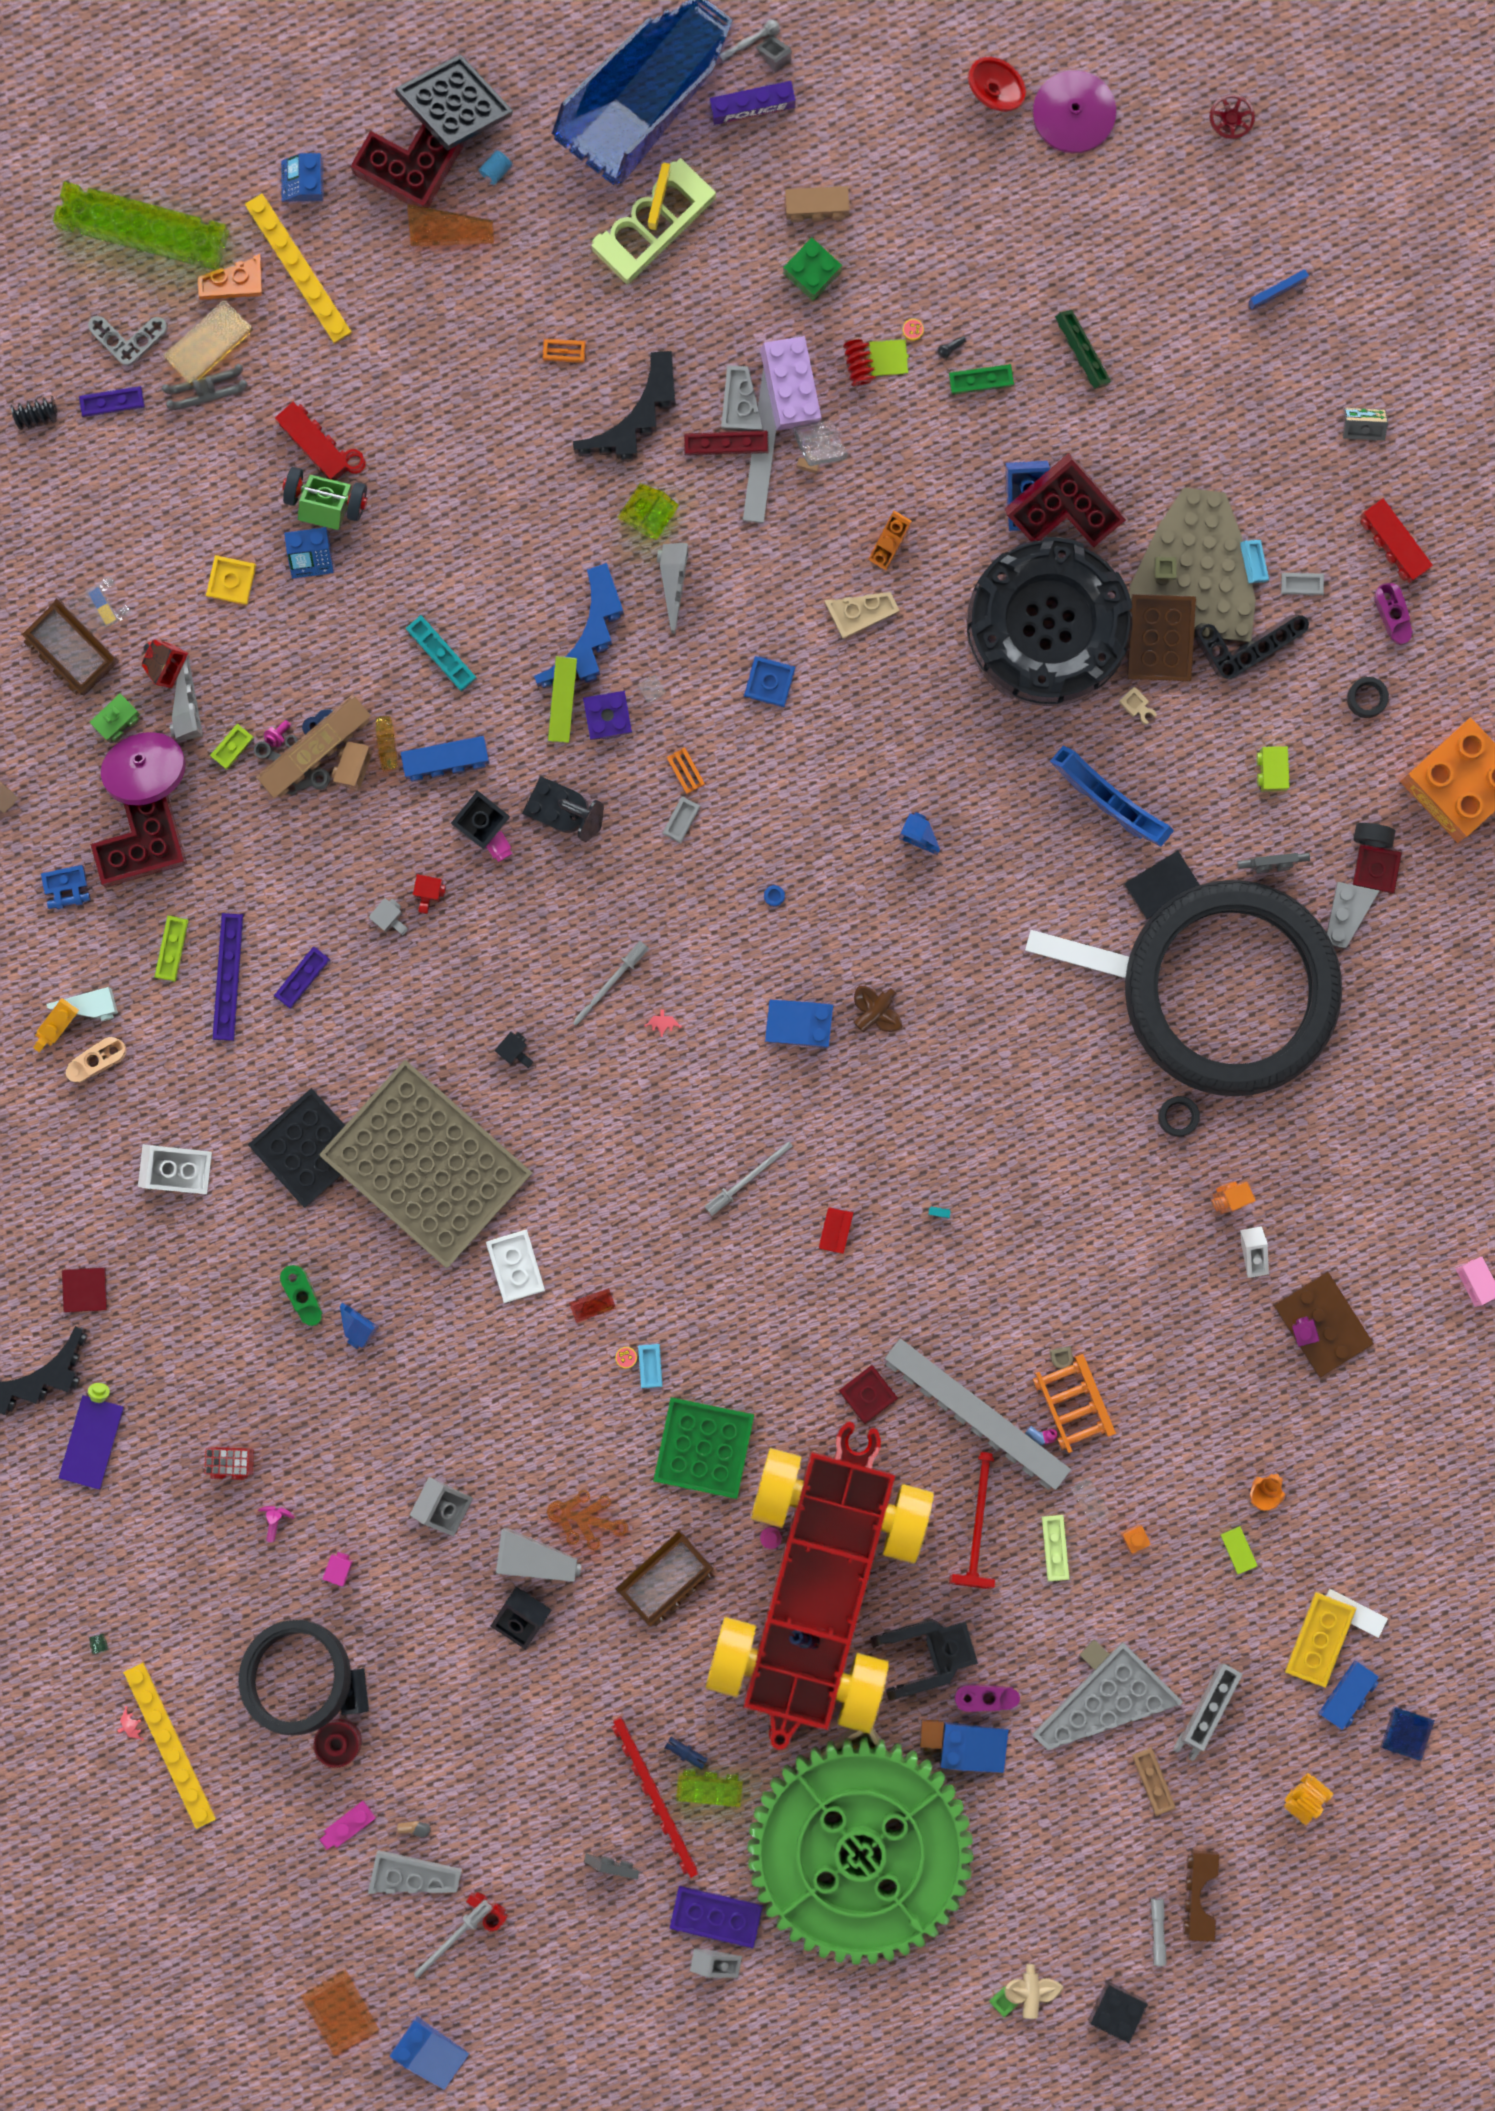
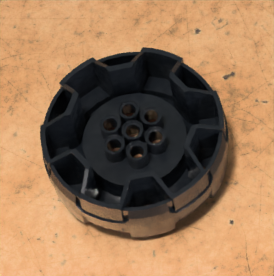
M1044 537L1042 541L1035 540L1023 543L1002 553L981 575L973 589L967 609L968 644L977 666L984 673L983 676L1005 696L1039 706L1056 705L1058 707L1082 700L1100 689L1121 665L1132 635L1131 598L1119 572H1115L1110 564L1098 554L1084 548L1083 543L1066 538ZM1058 553L1065 554V557L1060 558ZM998 575H1004L1005 580H999ZM1108 593H1114L1115 598H1109ZM1054 600L1057 603V607L1054 609L1049 608L1046 605V601ZM1034 607L1037 610V615H1028L1026 609ZM1070 613L1074 620L1066 622L1062 615ZM1049 620L1053 623L1054 627L1046 629L1043 626V622ZM1031 628L1034 631V635L1031 637L1025 636L1023 629ZM1063 633L1069 635L1070 641L1067 643L1062 642L1059 635ZM1047 641L1050 644V649L1043 650L1040 648L1039 643Z

